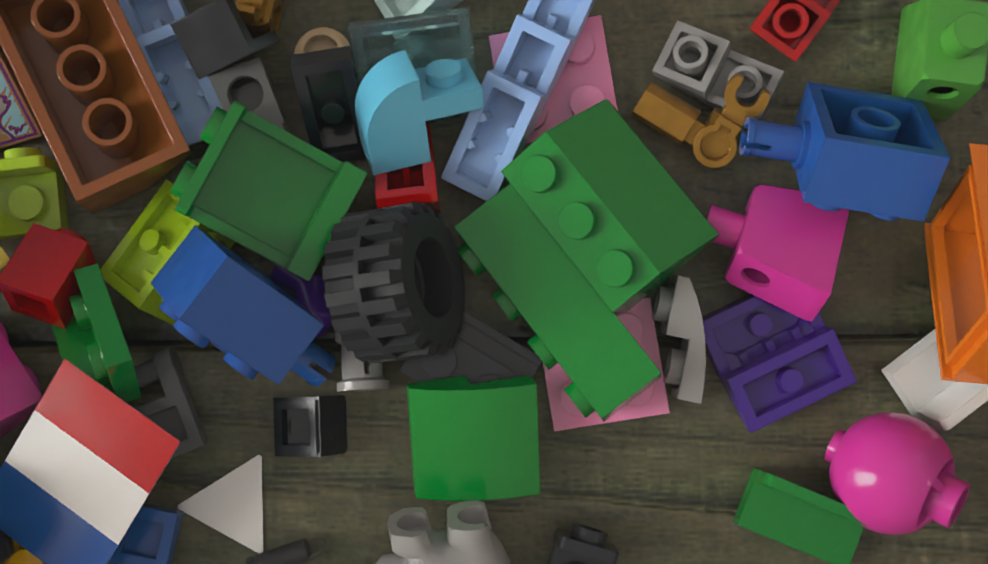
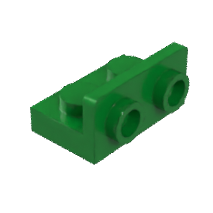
M98 263L74 270L80 294L69 297L74 316L66 329L51 324L62 361L64 359L68 360L125 402L141 398L133 360Z

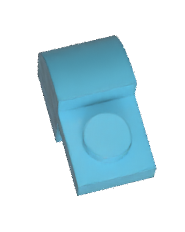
M402 50L385 57L368 71L356 93L355 115L361 145L373 175L431 162L426 121L484 108L482 86L466 58L457 60L438 59L429 63L426 67L414 69L406 51Z

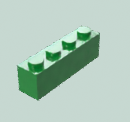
M511 184L454 226L464 240V243L457 247L461 257L477 277L485 270L488 271L500 287L491 296L513 323L522 316L536 335L530 338L527 343L549 370L559 363L572 380V383L565 387L564 391L585 418L596 411L603 422H605L661 378L660 370L614 312L609 309Z

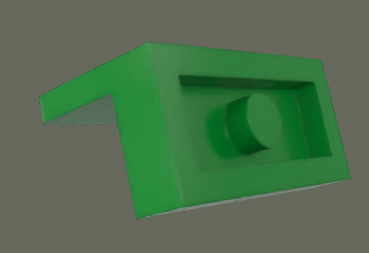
M753 468L733 519V523L831 564L851 563L864 529L861 526L864 524L854 517L845 504L756 468Z

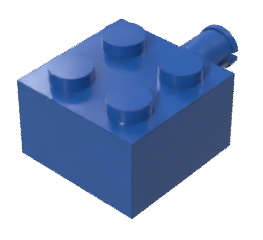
M807 82L793 125L747 117L743 125L748 131H741L739 153L741 156L751 155L791 162V167L796 173L803 202L811 203L813 206L825 211L849 209L867 212L887 221H897L904 218L924 222L950 160L947 149L922 100Z
M196 225L151 281L152 286L163 298L159 308L176 321L173 327L179 333L201 348H205L211 342L225 353L223 359L231 367L251 380H254L257 374L261 373L279 385L287 373L292 370L304 378L308 384L315 387L325 382L327 378L316 371L317 368L311 362L316 363L330 374L334 369L336 363L335 355L325 351L313 342V339L323 328L324 324L286 289Z

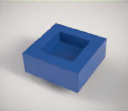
M144 503L110 558L109 563L172 564L184 511Z

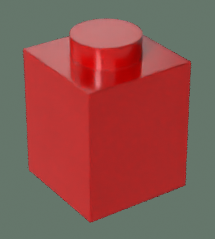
M33 223L0 274V290L11 310L66 329L74 316L69 297L80 294L74 270L96 264L89 243L80 234L70 229L58 228L55 231Z

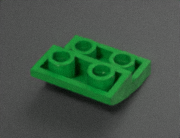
M465 375L406 384L413 486L416 498L443 501H481L540 494L537 384L529 375L471 384Z

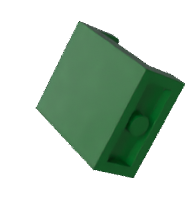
M236 100L233 101L228 112L217 106L200 136L201 140L210 144L198 166L187 161L171 188L170 194L180 198L174 210L310 281L324 255L326 242L331 241L330 232L335 224L341 223V218L346 215L368 173L347 161L341 162L249 111L244 104Z

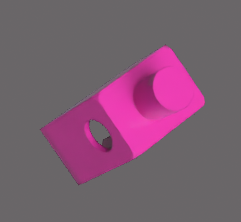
M763 184L754 187L742 214L710 205L706 218L720 234L713 243L732 248L725 272V279L728 283L803 320L812 322L832 292L849 209L825 211L813 206L811 203L803 202L799 190Z

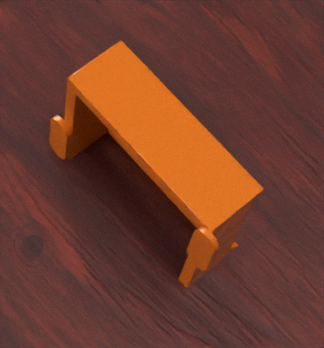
M969 143L972 165L969 164L932 222L925 223L923 227L941 380L988 385V145Z

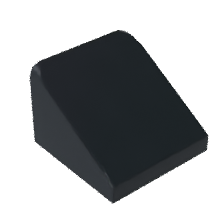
M345 396L273 398L275 456L322 457L347 452Z

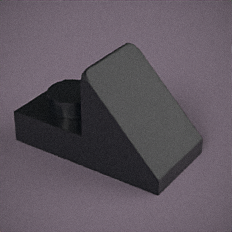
M351 46L291 55V71L310 145L341 162L366 158L361 145L355 115V98L361 78L360 74L356 73Z

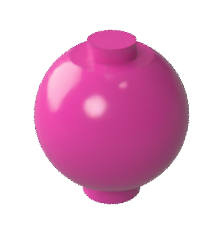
M877 413L856 421L847 431L839 429L832 437L825 453V461L831 463L829 480L836 500L846 505L854 517L864 524L861 526L880 534H911L920 531L932 521L948 529L951 528L966 502L971 487L970 483L956 477L952 452L942 436L926 422L903 413Z

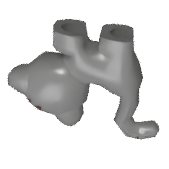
M470 500L448 507L447 529H436L433 527L423 507L403 508L390 514L387 526L394 553L382 555L375 564H511V561L499 538L492 530L485 503L478 500Z

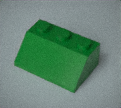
M607 99L545 131L501 171L612 312L630 310L720 236L704 214Z

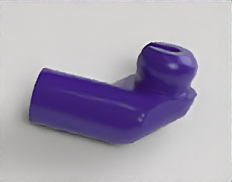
M276 263L270 279L296 293L297 300L324 324L315 338L325 335L332 323L329 307H326L324 297L326 293L323 275L314 272L310 281H307Z

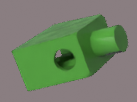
M919 0L904 6L901 9L891 95L922 100L932 120L947 121L981 90L985 81L988 54V2L974 0ZM938 87L937 93L929 91L932 88Z

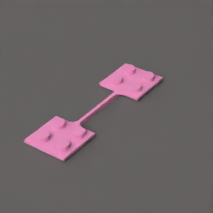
M601 15L588 17L526 145L532 144L545 131L605 99L609 100L618 111ZM509 32L489 36L493 66L497 62ZM650 297L643 298L630 310L614 312V314L660 370L661 378L603 422L596 411L585 418L564 391V388L572 383V380L559 363L549 370L543 363L554 431L670 413L656 329L652 319L653 312Z

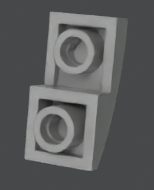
M678 20L652 70L654 76L712 108L722 109L726 104L724 99L726 84L732 76L739 72L744 75V80L736 91V96L741 102H754L764 88L770 91L769 104L762 113L754 117L756 120H764L784 79L783 70L731 50L730 41Z
M671 276L668 287L659 286L652 314L653 320L661 322L660 334L681 338L679 349L671 348L669 350L664 370V383L672 384L671 396L680 400L701 404L706 368L705 333L702 314L690 278Z

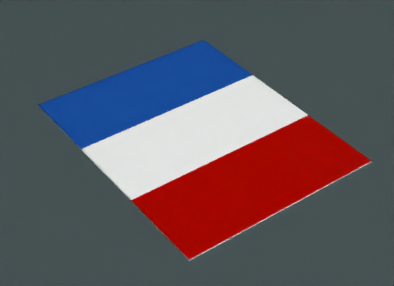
M64 359L0 468V530L45 564H107L181 441Z

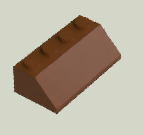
M0 0V44L78 204L91 214L102 211L147 190L192 153L118 0Z

